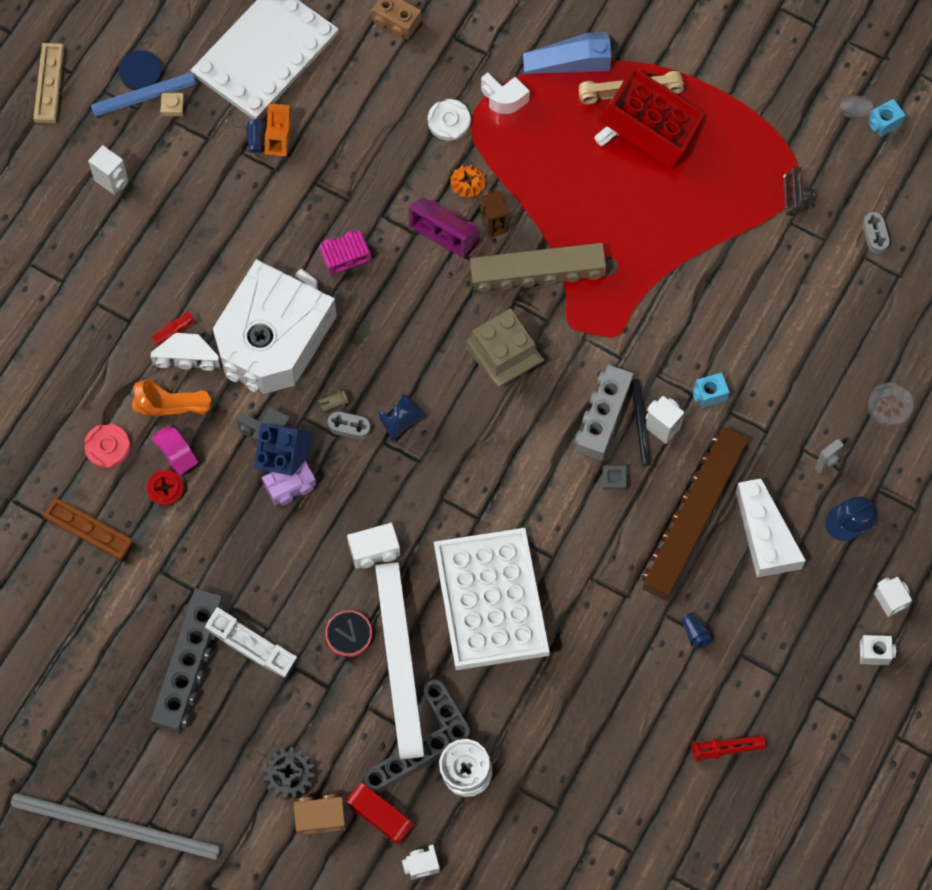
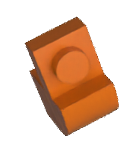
M268 104L265 155L287 156L291 134L290 105Z

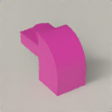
M168 426L163 428L151 438L154 445L164 454L172 469L179 476L198 463L191 449L174 427Z

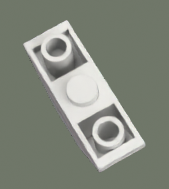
M175 333L153 350L150 356L153 365L159 368L177 366L188 370L195 367L212 371L220 369L221 366L219 356L198 334Z

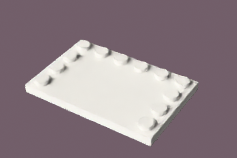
M256 0L190 71L194 77L250 118L259 120L266 113L268 104H274L339 34V29L299 0Z
M525 528L435 541L434 549L455 669L462 670L549 656V647Z

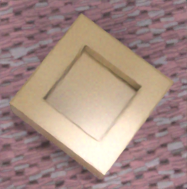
M162 93L161 116H183V93Z

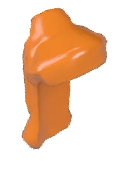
M151 379L136 382L133 387L134 399L132 401V409L134 412L146 416H163L189 412L205 415L211 408V398L207 391L199 390L193 393L171 394L157 386Z

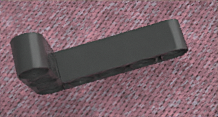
M432 680L424 687L425 701L441 726V729L422 739L424 758L419 762H415L412 759L400 760L399 753L369 769L365 774V785L376 794L387 790L439 760L442 752L450 743L456 740L469 739V727L442 682ZM432 689H438L441 695L433 698L428 693ZM443 709H450L453 715L449 718H444L440 715V712ZM455 729H462L465 735L461 738H456L452 735V732ZM434 741H442L444 747L440 750L433 749L431 745ZM394 764H399L403 767V770L398 774H394L390 771V768ZM373 776L382 778L381 784L377 786L371 785L369 780Z

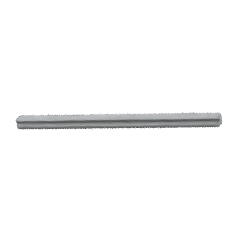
M17 793L13 795L11 805L15 808L214 860L219 856L220 848L213 844Z

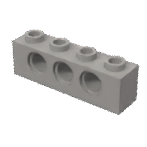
M611 365L607 366L605 372H600L597 381L600 387L598 392L593 391L590 399V404H593L590 411L586 410L582 423L585 424L583 431H578L574 442L578 444V453L603 461L634 373ZM612 389L616 394L608 395L605 391ZM599 409H605L609 413L606 415H601L597 411ZM598 429L601 431V434L593 435L590 430Z

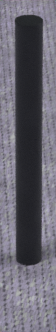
M633 379L631 387L642 466H650L651 460L640 380Z

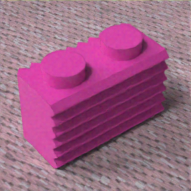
M350 231L336 240L334 238L327 239L320 245L321 256L329 275L371 261V253L362 231Z

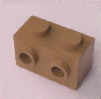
M378 0L371 10L372 21L378 27H384L392 31L395 36L403 37L409 40L422 21L421 10L403 0Z
M331 794L325 795L323 799L313 800V797L300 798L299 802H294L297 836L346 831L342 797L337 798V795Z

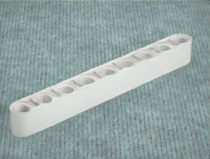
M399 563L375 565L399 756L400 760L424 757Z

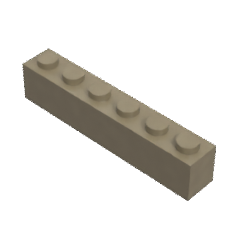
M602 243L470 258L473 291L488 292L491 289L497 288L508 290L514 286L532 287L535 284L541 283L552 285L558 281L576 282L579 279L585 278L596 280L605 276L606 272Z

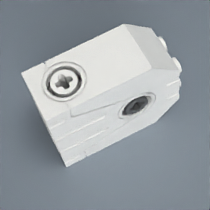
M256 259L213 327L226 377L233 382L239 381L245 384L252 392L259 391L263 394L295 386L337 317L335 298Z

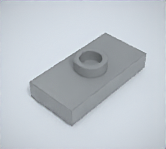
M836 439L821 451L815 465V469L819 474L828 467L831 468L840 460L839 455L844 444L839 439Z

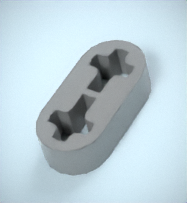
M868 213L863 221V230L868 247L871 252L882 254L889 245V236L884 219L879 213ZM870 220L877 223L876 230H874L873 224H869ZM876 236H878L879 242H883L882 246L875 243Z
M334 412L328 418L329 430L336 435L354 439H365L370 434V423L362 416ZM338 419H341L343 424H340L339 427H335L334 422H337ZM360 424H363L365 429H362L361 432H357L356 427H359Z

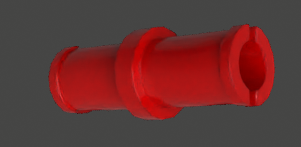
M186 311V313L173 322H167V326L152 335L151 338L157 346H160L172 335L182 332L193 323H196L190 312Z

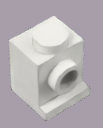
M433 845L429 846V851L424 852V849L412 851L410 856L402 860L405 874L410 873L411 880L440 873Z

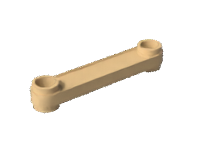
M678 71L668 72L664 76L651 77L675 94H679L684 90L683 77ZM623 80L605 83L583 82L579 85L578 90L580 100L583 104L590 105L598 100L612 99Z

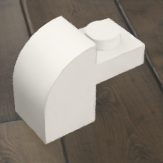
M489 73L481 77V91L489 98V108L493 111L509 114L519 110L529 102L530 91L516 77L503 87Z

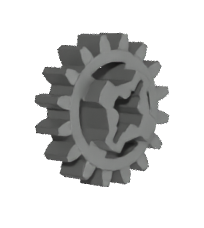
M290 747L289 752H285L284 748H281V754L272 753L273 760L266 759V764L269 768H263L262 771L268 776L264 777L263 781L264 783H270L267 787L269 792L275 789V797L283 794L284 800H287L288 796L292 795L295 800L297 799L298 792L305 795L304 788L312 787L309 779H315V775L309 771L314 770V765L308 764L310 761L309 756L302 757L303 751L301 749L296 754L293 747ZM285 760L280 766H276L280 761ZM295 760L299 761L305 770L298 768L295 765ZM288 769H292L293 774H290V778H286L284 774L288 772ZM273 777L282 781V787L275 783ZM301 782L298 786L292 788L295 783Z

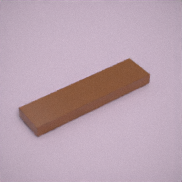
M56 497L43 514V518L120 561L124 559L134 543L131 538Z

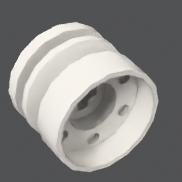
M469 739L456 740L450 743L442 752L439 760L440 772L448 789L454 794L462 797H474L482 793L489 786L492 778V765L485 748L478 742ZM463 768L471 769L472 773L469 775L466 772L464 773Z

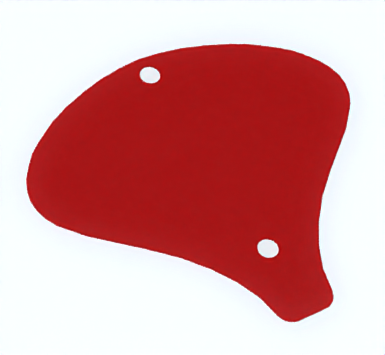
M611 60L610 71L520 75L516 78L530 91L528 103L513 113L501 114L489 108V98L484 96L476 106L471 118V135L476 148L488 167L537 225L550 249L602 243L604 257L613 258L617 262L618 269L612 275H605L596 280L585 278L579 279L576 282L563 281L566 292V319L569 326L576 331L609 338L616 337L623 332L634 308L646 293L668 273L690 258L750 230L778 214L793 201L800 185V171L797 160L784 138L768 122L733 96L682 72L680 73L683 77L684 90L677 95L703 111L705 115L683 154L672 168L621 135L613 137L604 146L598 145L594 137L606 127V125L598 120L611 99L598 100L590 105L583 104L578 91L581 83L586 81H593L595 83L622 81L632 66L644 74H654L656 76H664L668 72L677 71L655 64L634 61ZM510 80L504 82L503 84H501V86L503 87Z

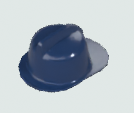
M863 497L850 498L834 507L828 513L825 527L833 538L839 541H848L868 531L875 525L877 510L871 501Z

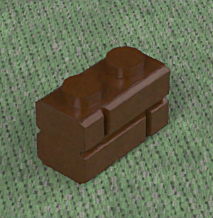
M489 191L481 197L480 218L486 235L490 238L508 232L509 210L500 191Z

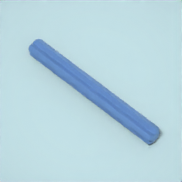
M187 73L91 105L94 116H99L161 96L162 93H171L195 84V79L192 73Z

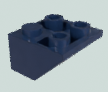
M261 423L254 469L293 476L310 455L313 431Z

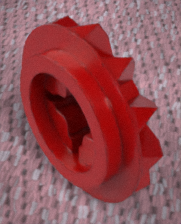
M158 471L148 480V496L151 501H154L159 506H170L171 503L178 502L183 494L182 479L173 471ZM164 480L168 487L172 486V488L168 489L167 496L162 490L159 491V489L163 488Z

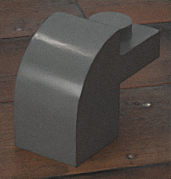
M269 407L261 422L243 413H240L236 420L240 432L247 436L253 435L254 446L258 444L261 423L289 428L291 426L289 416Z

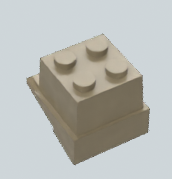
M511 308L472 330L471 338L466 340V349L498 388L544 361L536 350L534 341Z

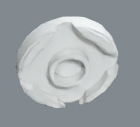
M445 99V101L435 103L428 114L430 131L437 138L446 141L457 140L463 137L471 124L470 113L467 107L460 101Z

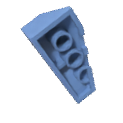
M584 33L523 53L524 74L610 71L611 47L608 33Z

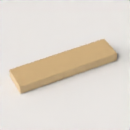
M42 43L34 110L35 123L56 124L64 44Z

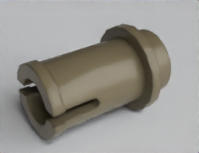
M337 390L338 393L318 399L323 413L341 405L345 407V404L349 403L344 390Z

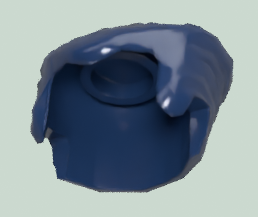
M405 394L401 395L399 403L391 411L385 413L381 410L379 412V419L386 428L392 442H395L397 437L410 426L426 418L424 411Z

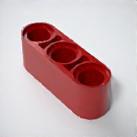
M359 783L345 800V803L352 810L398 845L414 826L409 819L363 783Z

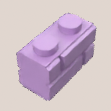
M306 461L303 462L293 476L271 472L262 477L263 484L275 506L278 504L286 505L293 500L294 496L300 493L301 495H306L316 486L315 478Z

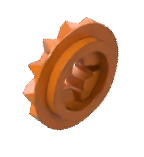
M462 165L459 169L454 170L451 177V187L461 197H475L485 187V175L481 172L480 168L477 169L472 165ZM465 175L472 179L471 187L467 182H463Z

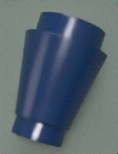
M258 119L249 120L248 125L245 126L249 152L261 153L267 130L265 121Z
M689 613L681 619L692 646L700 649L711 642V632L693 613Z

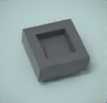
M603 466V490H626V466Z

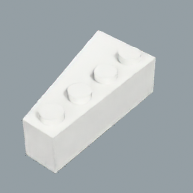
M756 479L738 483L736 496L757 578L802 569L805 559L763 481Z

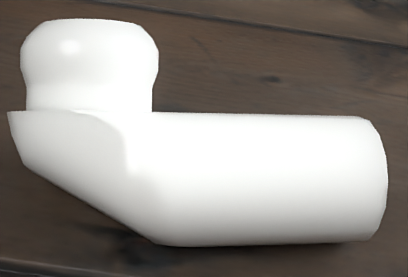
M300 269L296 273L295 277L298 280L318 290L317 280L305 270Z

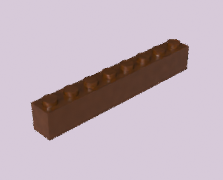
M723 427L720 434L715 433L711 441L713 448L711 452L706 451L701 461V464L704 465L701 472H695L691 481L694 485L691 491L686 490L681 500L684 503L682 509H676L671 520L674 524L671 530L666 529L661 539L664 542L662 548H656L651 558V561H654L651 569L646 568L641 578L644 581L643 590L668 601L747 445L748 438Z

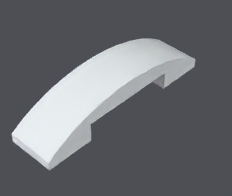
M218 607L204 627L242 655L282 677L286 676L297 658L279 645L270 643L238 623L236 618Z

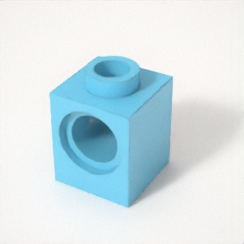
M892 99L872 110L869 125L874 132H877L882 137L902 126L906 115L896 101Z
M722 373L696 380L695 387L692 389L696 402L699 401L701 408L725 402L729 396V390ZM711 388L715 393L708 394L704 389Z

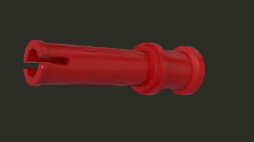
M760 735L723 741L712 738L711 741L701 743L692 741L691 748L694 762L697 763L701 759L714 758L718 760L722 755L765 750L766 745L764 736ZM750 743L747 746L732 747V745ZM703 749H710V751L701 752Z

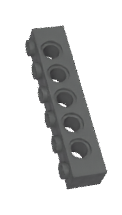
M198 589L194 590L151 718L153 727L181 734L182 728L186 729L190 715L187 714L189 707L194 706L197 692H195L197 683L201 684L203 680L204 661H209L212 651L209 648L211 640L216 639V636L204 628L208 621L200 622L199 617L203 614L212 616L217 607L225 612L226 605L222 596ZM195 636L203 637L202 642L199 644H193L191 641ZM192 657L196 659L192 666L184 665L187 658ZM185 679L189 681L185 688L177 687V683L180 680ZM176 701L181 703V707L178 710L172 711L169 709L171 703Z

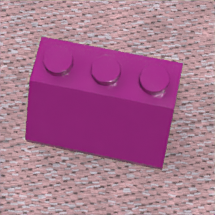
M422 197L408 207L409 227L463 259L466 258L479 240V230L473 223L461 220L456 213L450 210L446 211L434 200Z

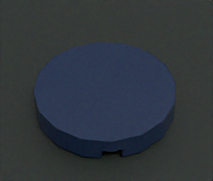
M137 50L123 57L119 64L118 72L123 84L134 91L158 83L161 79L162 68L159 59L154 54L148 51Z

